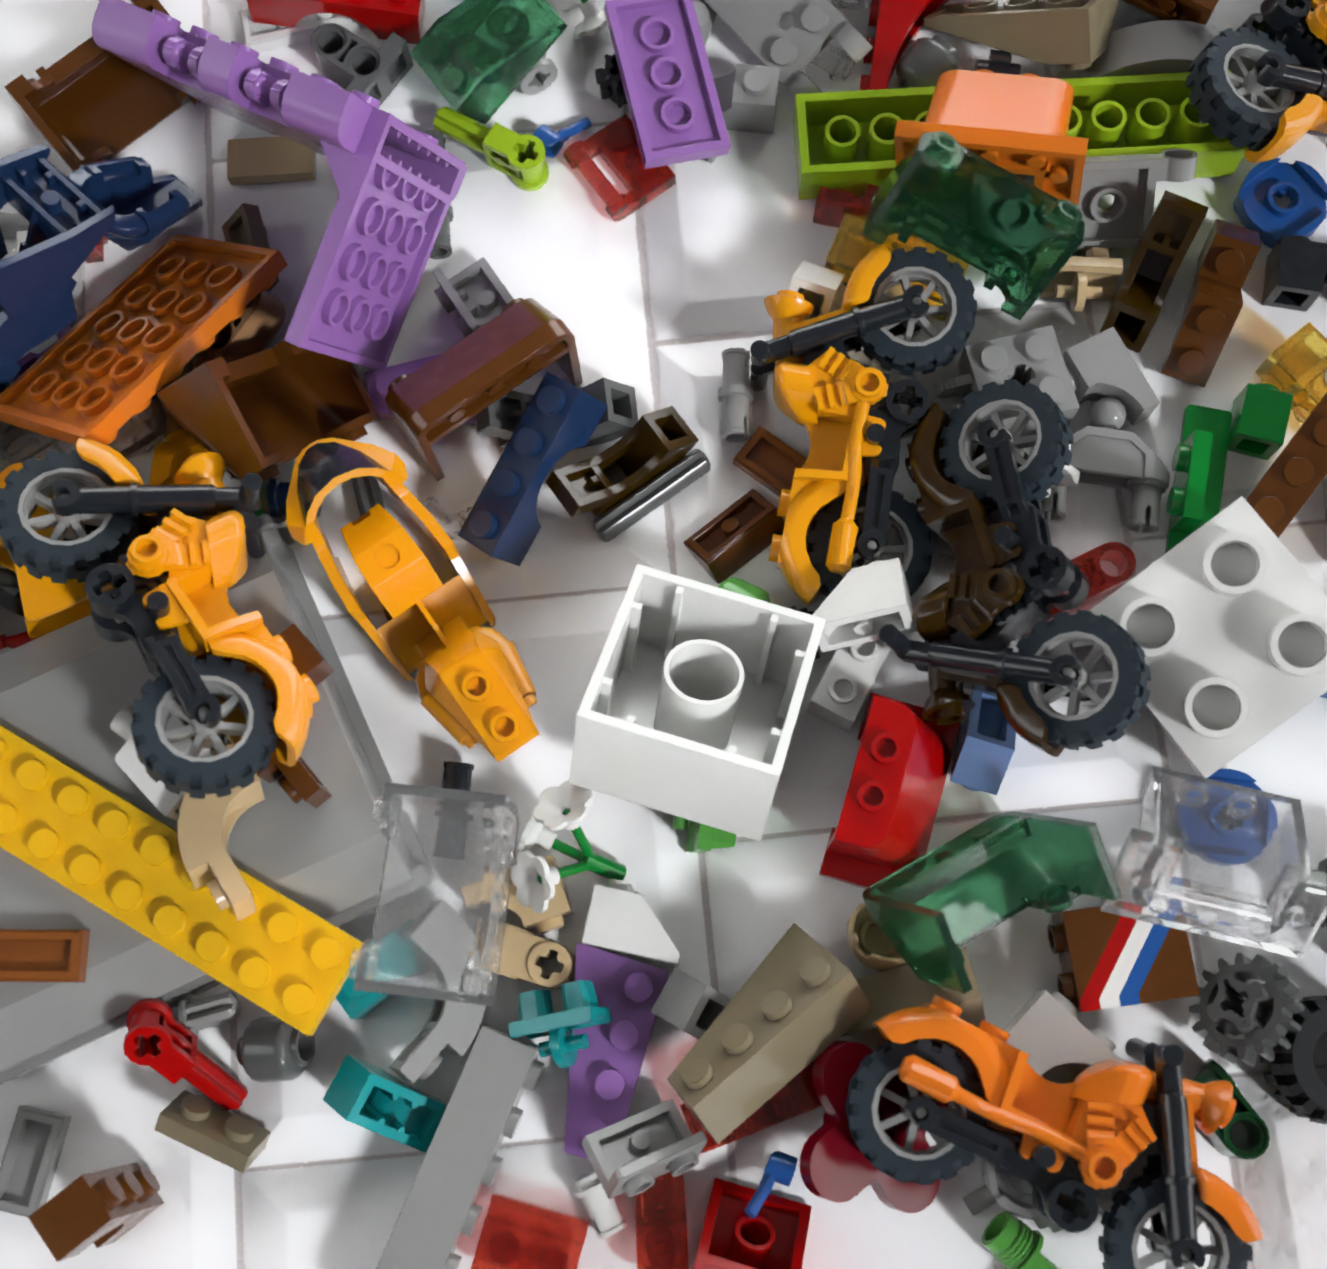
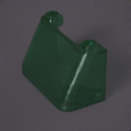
M937 131L923 133L882 182L872 198L862 236L879 245L883 244L887 237L894 233L898 234L897 240L904 244L911 234L922 238L986 273L984 287L992 290L996 285L1005 297V301L1001 305V311L1021 320L1082 244L1085 224L1082 219L1081 210L1071 201L1059 200L961 146L950 134Z

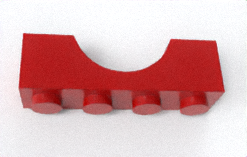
M247 0L251 21L255 23L294 28L298 21L305 16L316 13H332L352 18L364 24L379 40H386L394 32L405 39L408 44H421L425 0Z

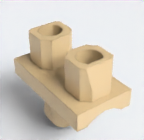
M1047 245L1039 260L1032 287L1033 297L1070 299V309L1072 312H1082L1086 299L1113 301L1117 281L1123 271L1122 259L1112 258L1108 248L1092 247L1085 251L1084 257L1068 256V250L1063 245Z

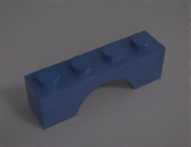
M547 371L458 536L489 556L520 567L542 527L537 518L536 505L540 488L547 474L566 453L587 445L608 405Z

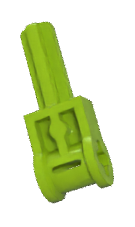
M448 106L439 108L435 113L433 126L436 130L484 154L487 165L511 177L519 189L535 191L547 183L549 168L545 161V146L538 137L530 134L519 135L496 122L490 129Z

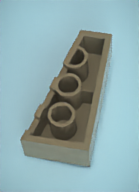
M793 923L670 1074L667 1081L693 1117L719 1144L873 1008L852 972L797 924Z

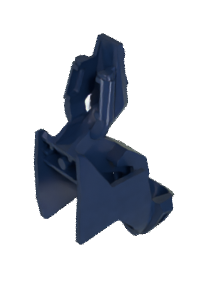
M36 145L0 159V210L8 202L30 222L26 241L20 243L19 252L4 259L2 258L8 252L0 227V392L2 393L18 378L21 367L17 361L25 353L48 340L77 319L72 295L77 282L72 276L103 236L123 249L131 251L149 243L168 227L203 206V200L174 174L152 177L151 165L143 158L137 156L83 164L68 176L61 173L47 160L50 148L45 145Z

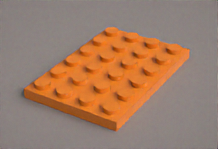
M174 234L0 394V421L76 445L79 437L109 445L117 437L118 430L132 416L143 412L150 405L151 398L165 384L176 380L182 374L183 367L197 353L206 350L214 343L215 335L229 322L235 321L244 314L246 305L251 300L274 285L276 276L288 265L280 251L275 249Z

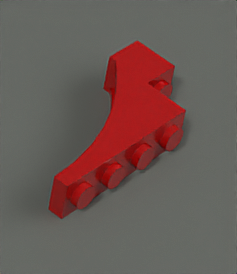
M871 0L868 27H876L875 37H866V40L873 48L863 57V64H871L869 75L861 74L859 91L888 89L899 61L909 44L923 27L924 17L950 0Z

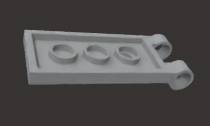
M705 0L766 66L780 67L779 80L794 97L795 94L823 93L803 70L832 39L857 64L873 48L829 0ZM787 13L792 14L794 18L793 25L787 30H782L779 27L780 17Z
M1174 148L1163 150L1158 154L1086 157L1078 205L1032 200L1034 176L973 170L969 237L970 253L975 255L1044 252L1047 245H1063L1067 250H1089L1092 247L1108 249L1135 248L1153 216L1156 182H1186L1195 178L1198 154L1193 150ZM1105 194L1113 195L1114 202L1110 207L1105 209L1098 207V200L1101 196Z

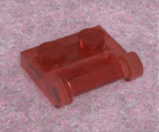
M626 113L586 140L572 143L563 154V158L569 166L580 171L607 205L605 211L614 222L623 220L676 184V175L668 165L644 169L633 123ZM600 155L629 192L627 194H619L594 163L593 158Z

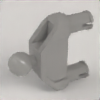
M1113 397L1102 398L1096 401L1090 410V420L1093 426H1086L1073 434L1070 465L1080 472L1079 482L1129 489L1133 495L1128 528L1131 531L1138 532L1139 525H1143L1142 533L1159 531L1158 521L1161 494L1165 493L1169 487L1170 475L1168 469L1157 454L1135 432L1118 430L1124 425L1126 420V409L1121 401ZM1068 486L1050 487V496L1041 500L1045 518L1047 519L1048 512L1052 511L1051 520L1065 519L1067 515Z

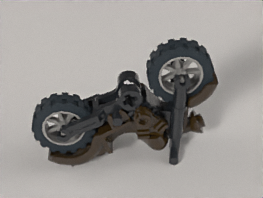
M1011 379L1004 380V384L997 385L995 382L982 386L983 390L977 394L972 391L963 398L965 403L959 409L954 407L949 415L934 401L917 424L911 443L907 444L909 457L905 458V466L911 480L917 484L921 497L916 499V505L922 520L948 542L953 549L956 558L955 573H950L948 582L943 583L922 597L913 610L912 620L914 627L925 642L910 640L892 624L884 625L879 631L880 640L891 648L901 660L907 663H914L917 670L928 673L930 695L923 706V720L936 721L937 725H950L963 720L965 713L975 707V703L970 695L963 691V688L996 693L999 707L1015 732L1032 746L1051 756L1059 757L1064 748L1079 750V747H1087L1091 750L1103 747L1102 742L1109 739L1113 742L1125 735L1123 730L1129 724L1134 726L1139 721L1142 714L1138 711L1142 703L1147 705L1150 691L1146 687L1147 681L1151 680L1150 667L1145 663L1144 658L1146 655L1143 649L1126 630L1102 614L1096 616L1091 611L1077 610V614L1070 615L1067 611L1053 614L1054 619L1047 622V620L1052 618L1050 614L1052 607L1059 610L1077 608L1086 600L1089 593V581L1085 573L1072 563L1059 548L1052 546L1049 525L1041 500L1049 495L1047 490L1053 484L1058 486L1065 476L1062 473L1064 466H1069L1072 459L1069 444H1073V434L1067 425L1069 423L1067 417L1046 392L1043 393L1034 384L1026 382L1025 386H1023L1017 380ZM1016 416L1017 419L1008 431L1004 427L1002 419ZM1032 420L1036 426L1037 434L1019 437L1028 422ZM1035 446L1030 456L1024 451V448ZM1067 589H1068L1069 594H1066V595H1064V596H1061V595H1060V594L1064 593L1065 591H1067ZM1031 629L1034 630L1028 637L1024 636L1026 633L1030 632ZM1021 638L1016 645L1019 649L1018 652H1013V648H1009L1011 646L1010 643ZM1086 645L1092 646V650L1083 663H1081L1076 658L1073 648ZM1103 653H1105L1111 661L1113 670L1091 672ZM1112 681L1109 693L1102 699L1096 693L1098 685L1103 682ZM1061 697H1069L1066 715L1055 711L1049 704ZM1080 702L1085 705H1097V707L1085 714L1078 715Z

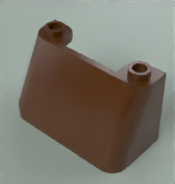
M130 0L135 6L150 12L155 9L170 16L159 0ZM93 36L46 70L43 66L36 70L38 80L34 78L27 80L21 74L5 86L12 101L72 172L79 169L80 165L111 160L191 101L194 106L201 103L200 100L100 48L95 43Z
M284 340L272 348L229 363L225 362L223 356L205 362L156 394L165 412L209 452L220 453L224 458L225 467L241 481L243 476L248 473L258 474L262 478V483L281 474L279 465L297 458L306 446L316 440L333 437L356 441L368 434L364 426L380 418L351 362L303 349Z

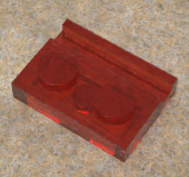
M494 1192L491 1196L490 1206L485 1217L471 1269H577L591 1220Z

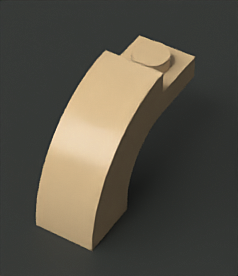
M232 743L226 745L228 750L233 747ZM257 774L254 775V781L243 789L239 785L231 789L230 795L217 798L216 793L205 794V799L190 798L189 793L185 792L178 816L177 836L179 849L195 890L206 884L220 911L230 907L238 922L257 912L250 890L228 854V839L238 818L250 807L265 800L261 781Z

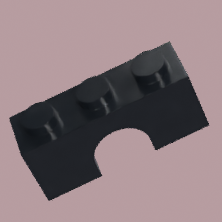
M1282 236L1267 256L1262 305L1306 312L1323 292V284L1327 283V243L1311 241L1304 236Z

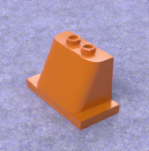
M957 69L942 73L938 78L925 122L897 119L894 133L897 186L942 190L945 174L944 167L1034 176L1032 200L1078 205L1089 138L1067 136L1074 99L1073 87L1063 80L1040 77L1032 73L1014 75L994 73L987 69L975 71Z

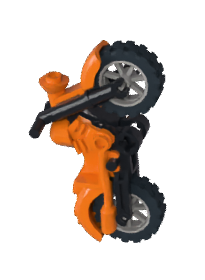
M934 995L931 1003L923 1002L922 1006L901 1008L873 1022L880 1035L890 1041L878 1046V1049L865 1056L859 1063V1068L849 1081L845 1111L849 1124L848 1128L857 1147L864 1157L880 1172L903 1183L911 1182L918 1183L919 1185L934 1184L933 1181L940 1179L946 1181L958 1175L957 1171L963 1166L968 1167L977 1155L984 1158L999 1171L1028 1182L1032 1187V1200L1037 1210L1061 1229L1074 1233L1085 1231L1093 1225L1099 1211L1097 1196L1102 1193L1109 1197L1112 1193L1111 1190L1114 1186L1118 1185L1122 1176L1127 1173L1129 1166L1133 1165L1139 1157L1146 1155V1167H1143V1175H1147V1178L1140 1176L1130 1181L1131 1186L1125 1191L1120 1189L1112 1197L1111 1200L1114 1204L1110 1211L1105 1210L1100 1223L1104 1226L1103 1236L1099 1235L1098 1238L1099 1251L1103 1253L1104 1262H1102L1103 1269H1146L1165 1259L1164 1269H1177L1180 1267L1196 1269L1195 1266L1199 1268L1204 1266L1206 1255H1210L1206 1269H1247L1248 1261L1253 1262L1252 1246L1247 1244V1242L1263 1239L1257 1218L1239 1192L1217 1175L1199 1167L1194 1119L1197 1127L1206 1136L1214 1133L1218 1127H1226L1232 1119L1236 1108V1100L1232 1098L1233 1085L1230 1081L1224 1080L1201 1084L1182 1078L1181 1063L1184 1061L1185 1056L1180 1046L1175 1044L1168 1046L1164 1044L1158 1045L1138 1038H1131L1126 1042L1125 1051L1128 1056L1140 1061L1142 1065L1118 1059H1106L1095 1063L1081 1072L1074 1082L1057 1083L1048 1081L1031 1068L1027 1063L1029 1054L1006 1043L1010 1036L1009 1033L984 1020H981L978 1028L959 1018L963 1011L962 1008L937 995ZM929 1039H940L951 1047ZM896 1075H899L900 1080L906 1083L908 1089L899 1095L884 1088ZM880 1095L900 1105L901 1112L880 1121L878 1113ZM932 1098L944 1104L954 1101L955 1106H940ZM908 1119L909 1123L902 1147L892 1141L884 1130ZM917 1128L927 1131L937 1144L926 1149L913 1150ZM1060 1192L1073 1197L1068 1208L1056 1204ZM1150 1218V1225H1151V1227H1150L1149 1229H1147V1228H1145V1227H1143V1226L1146 1224V1222H1147L1148 1219ZM1202 1222L1209 1231L1211 1244L1198 1243L1197 1229ZM1139 1235L1145 1237L1146 1246L1151 1253L1138 1258L1137 1244Z

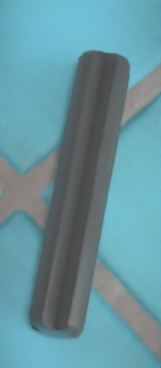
M694 449L595 518L592 522L594 530L604 542H609L708 473L711 469L709 459L700 449Z

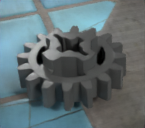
M1237 953L1235 965H1231L1223 958L1218 959L1219 972L1215 975L1207 970L1202 972L1204 979L1208 983L1205 988L1199 987L1200 995L1198 997L1201 998L1200 1004H1194L1189 1007V1012L1201 1019L1192 1026L1193 1031L1204 1038L1203 1045L1215 1054L1219 1053L1220 1057L1232 1064H1235L1239 1059L1248 1066H1255L1257 1054H1260L1270 1062L1275 1060L1273 1047L1278 1044L1285 1049H1289L1291 1044L1285 1037L1287 1031L1300 1032L1302 1026L1292 1020L1293 1014L1305 1011L1304 1005L1295 998H1292L1300 991L1299 986L1287 978L1288 972L1278 964H1272L1262 955L1256 954L1253 960H1251L1243 953ZM1246 980H1256L1250 984H1247ZM1257 980H1261V981H1264V982H1266V983L1261 984V983H1259ZM1230 1033V1034H1232L1233 1036L1236 1037V1036H1238V1035H1240V1034L1243 1033L1244 1036H1245V1038H1244V1039L1229 1038V1037L1226 1036V1034Z

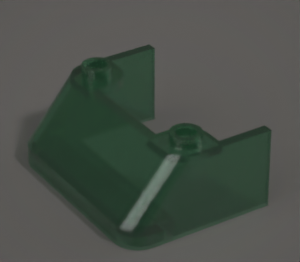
M1011 811L988 818L876 882L862 893V898L871 918L919 979L965 994L973 988L964 968L965 958L961 947L1027 907L1044 909L1046 913H1058L1070 908L1073 905V899L1082 894L1114 901L1122 897L1095 822Z

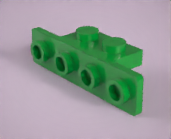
M1189 404L1184 409L1180 443L1177 444L1172 459V471H1176L1174 486L1170 489L1166 503V513L1170 514L1165 553L1220 513L1232 419L1230 411Z

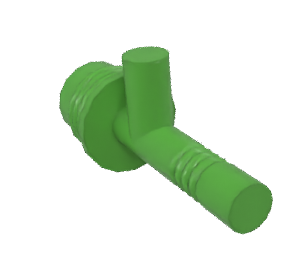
M1002 1211L997 1214L987 1225L982 1235V1244L993 1253L995 1259H998L1005 1266V1269H1059L1040 1253L1044 1243V1236L1038 1230H1032L1022 1220H1017L1008 1211Z

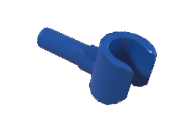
M585 117L557 132L542 124L534 131L533 135L543 142L546 157L554 158L561 151L565 141L591 127V122L588 117Z
M775 1151L771 1154L764 1168L760 1185L744 1210L746 1215L751 1218L757 1216L770 1194L774 1182L790 1186L798 1161L796 1157L780 1151Z

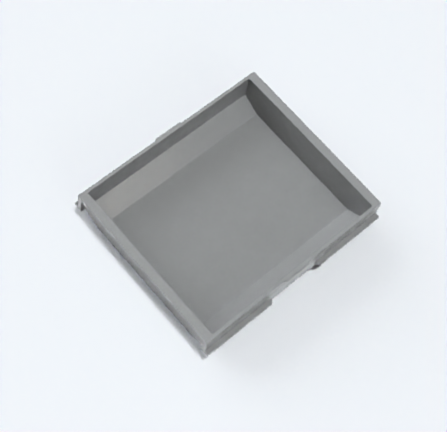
M274 527L262 533L266 553L260 558H252L247 554V570L234 586L228 588L227 596L229 604L239 616L258 610L263 618V624L272 637L277 634L280 635L294 623L335 671L316 686L320 700L313 704V717L310 718L309 732L301 754L303 760L332 796L317 808L308 804L303 799L296 804L278 783V780L284 776L283 774L272 783L259 777L265 800L250 807L238 818L228 839V854L238 868L339 927L430 884V881L435 878L296 556L281 537L279 530ZM91 614L15 649L8 646L1 649L0 724L177 830L178 821L163 815L114 760L116 754L127 741L110 729L113 718L124 707H133L135 700L139 701L141 699L140 690L148 679L152 681L156 679L148 671L135 643L130 639L124 642H111L102 638L95 629ZM115 619L118 624L124 622L123 620ZM0 847V929L90 931L85 983L0 982V1086L126 1027L129 1009L140 1000L154 998L170 1004L189 994L198 995L222 984Z

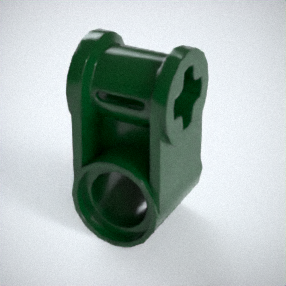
M1209 1058L1202 1064L1204 1070L1191 1080L1201 1084L1211 1081H1230L1233 1085L1232 1098L1236 1100V1108L1232 1119L1226 1127H1218L1214 1133L1206 1137L1214 1148L1224 1156L1237 1159H1255L1262 1156L1269 1146V1129L1240 1093L1238 1086L1231 1076L1216 1061ZM1236 1121L1243 1123L1248 1130L1247 1144L1241 1149H1237L1230 1140L1229 1132L1231 1126Z

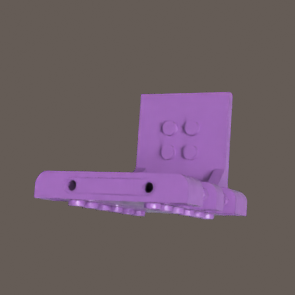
M99 0L92 21V36L97 46L230 117L274 135L285 137L326 156L340 195L284 341L303 349L377 370L386 367L450 203L458 194L467 172L466 163L439 146V140L415 130L392 114L378 109L381 102L363 92L354 89L352 92L347 91L323 76L312 73L311 76L300 72L297 67L275 57H271L269 64H266L258 59L259 53L235 41H231V43L222 41L217 35L195 25L191 26L190 32H186L179 28L181 24L179 20L153 9L150 12L123 0Z

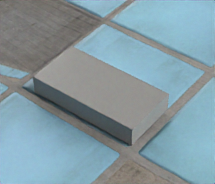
M26 1105L18 1107L0 1166V1211L29 1217L47 1202L72 1116Z

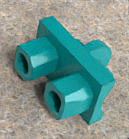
M578 980L561 985L564 1011L553 1013L550 990L541 989L519 993L520 1020L508 1023L510 1038L527 1036L528 1039H536L549 1036V1041L538 1044L539 1055L542 1058L552 1056L556 1065L562 1069L574 1066L577 1061V1050L588 1048L589 1039L585 1033L574 1035L573 1031L612 1023L610 1007L598 1006L592 981Z

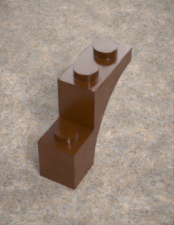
M1215 219L1198 257L1192 288L1179 326L1161 367L1162 374L1205 388L1243 307L1241 289L1261 248L1259 232Z

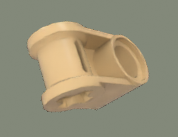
M498 920L494 921L483 952L486 970L517 981L522 979L555 990L561 989V985L572 982L575 977V957L568 949L558 943L535 936V933ZM555 953H558L557 961L564 965L561 974L553 972L550 978L547 979L548 971L541 968L544 959L552 960Z

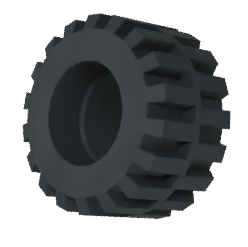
M1327 995L1304 997L1302 1001H1299L1304 1005L1305 1011L1293 1014L1292 1020L1302 1026L1300 1032L1287 1031L1285 1037L1289 1040L1291 1047L1285 1049L1277 1044L1273 1047L1275 1060L1270 1062L1260 1055V1063H1269L1270 1072L1264 1073L1263 1076L1267 1085L1277 1086L1278 1090L1273 1095L1280 1103L1290 1104L1289 1111L1298 1117L1309 1118L1311 1122L1327 1124V1086L1320 1080L1313 1063L1315 1045L1321 1035L1327 1031Z

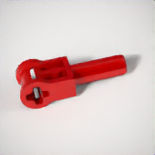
M147 998L132 1005L126 1018L128 1032L123 1043L124 1053L131 1062L150 1066L172 1084L177 1083L183 1077L225 1110H236L242 1105L243 1100L248 1095L246 1086L197 1049L198 1036L174 1018L172 1009L166 1002L160 999Z

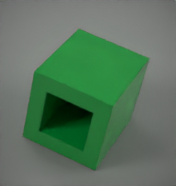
M1248 383L1233 401L1228 450L1268 460L1284 443L1294 394L1279 391L1276 386L1267 383Z

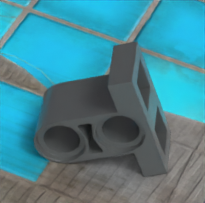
M336 23L320 25L311 36V45L322 73L329 80L337 83L347 91L358 90L381 102L380 106L414 66L407 41L394 32L391 33L379 49Z

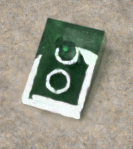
M464 0L432 24L412 49L410 55L456 112L485 125L568 25L547 0Z

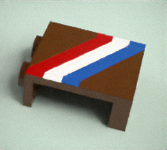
M1179 895L1068 910L1051 915L1053 924H1048L1047 926L1048 941L1053 954L1059 953L1062 973L1057 974L1058 992L1077 1008V1012L1200 995Z

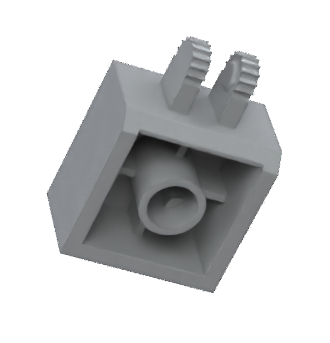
M1053 325L964 346L958 362L961 376L948 378L934 386L936 398L944 399L969 394L972 391L977 394L983 390V385L991 382L1001 385L1004 384V380L1011 379L1017 380L1023 386L1028 382L1037 386L1043 393L1046 392L1067 417L1069 421L1068 426L1080 408ZM964 403L950 406L944 411L949 415L954 407L959 409ZM1017 417L1002 419L1004 427L1008 431ZM1032 420L1028 422L1019 437L1037 434L1036 426Z

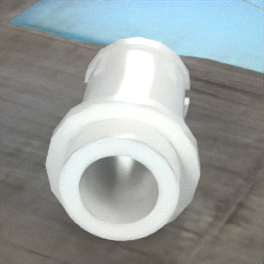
M595 1170L574 1180L577 1190L574 1192L575 1198H581L598 1240L612 1236L627 1226V1222L615 1198H608Z

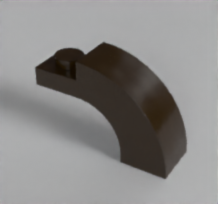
M1165 190L1128 264L1099 333L1114 327L1126 348L1140 353L1159 317L1170 286L1206 217L1209 207Z
M670 406L642 415L634 427L611 447L589 459L553 470L545 482L571 518L589 511L596 517L683 458L699 439L676 409Z

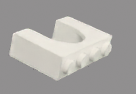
M1046 990L1035 992L1002 1029L1010 1034L1006 1043L1029 1054L1027 1063L1040 1076L1049 1069L1061 1064L1075 1063L1089 1068L1102 1060H1120L1113 1053L1116 1048L1115 1043L1095 1026L1088 1030L1074 1017L1078 1013L1077 1008L1057 991H1054L1052 995ZM1195 1130L1197 1143L1202 1135ZM1146 1155L1139 1157L1133 1165L1129 1166L1127 1173L1122 1176L1118 1185L1113 1187L1109 1197L1102 1193L1097 1196L1099 1204L1098 1213L1103 1216L1105 1210L1110 1211L1114 1204L1111 1199L1120 1189L1125 1191L1131 1186L1129 1182L1137 1177L1143 1176L1147 1178V1175H1143V1167H1146Z

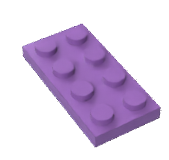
M605 0L604 13L644 169L728 155L731 144L693 0Z

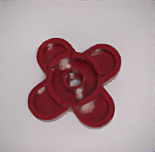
M835 1041L816 1058L813 1065V1087L825 1108V1112L823 1115V1125L807 1139L801 1151L799 1168L805 1186L813 1195L832 1202H845L853 1199L870 1184L880 1201L889 1208L906 1213H916L924 1210L935 1199L941 1179L933 1181L934 1184L930 1185L897 1181L877 1170L864 1157L853 1140L848 1128L849 1124L845 1111V1101L849 1091L848 1085L852 1075H855L859 1068V1063L873 1051L865 1044L859 1042ZM899 1075L893 1077L884 1087L897 1095L908 1090L906 1083L900 1080ZM880 1095L878 1105L880 1121L901 1112L900 1105ZM932 1098V1100L940 1106H948L950 1103L948 1102L944 1104ZM907 1119L884 1130L892 1141L902 1147L909 1120ZM917 1128L913 1150L930 1147L925 1138L926 1131Z

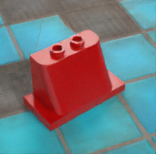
M870 692L856 739L861 742L837 828L832 827L819 871L820 876L910 903L914 901L961 721L950 725H937L936 721L923 720V707Z

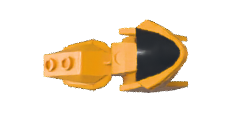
M333 437L312 442L302 450L295 460L287 494L286 526L291 537L303 546L310 543L313 544L333 587L350 615L361 625L401 677L406 681L415 680L419 697L422 700L420 704L459 744L471 749L480 743L498 762H501L540 735L528 710L537 703L535 698L536 691L513 641H508L505 636L492 628L496 619L460 558L453 541L430 512L403 484L408 478L405 463L395 453L373 444ZM373 476L387 488L389 493L406 509L404 514L434 543L458 574L443 585L426 556L413 539L379 503L358 519L340 528L355 563L374 594L393 618L378 629H376L354 593L340 558L334 556L316 516L317 510L325 496L338 484L354 477ZM487 621H488L489 625L491 626V628H490V627H480L481 625H483V624L486 623ZM418 669L416 678L414 679L410 673Z

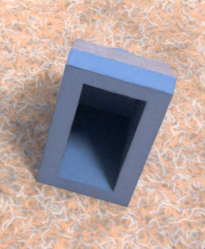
M972 689L970 697L974 701L975 707L965 713L953 755L950 781L961 784L972 791H984L997 795L1015 750L1016 732L1009 725L1001 711L996 693Z

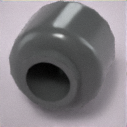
M934 35L932 39L927 37L917 39L896 67V74L901 81L898 88L936 86L938 78L942 73L949 70H960L957 62L960 58L959 53L948 41L940 36Z
M276 1016L259 1017L252 1020L244 1030L243 1036L237 1043L236 1055L240 1065L243 1066L247 1075L254 1081L261 1083L291 1081L300 1077L306 1067L312 1062L315 1054L314 1035H305Z

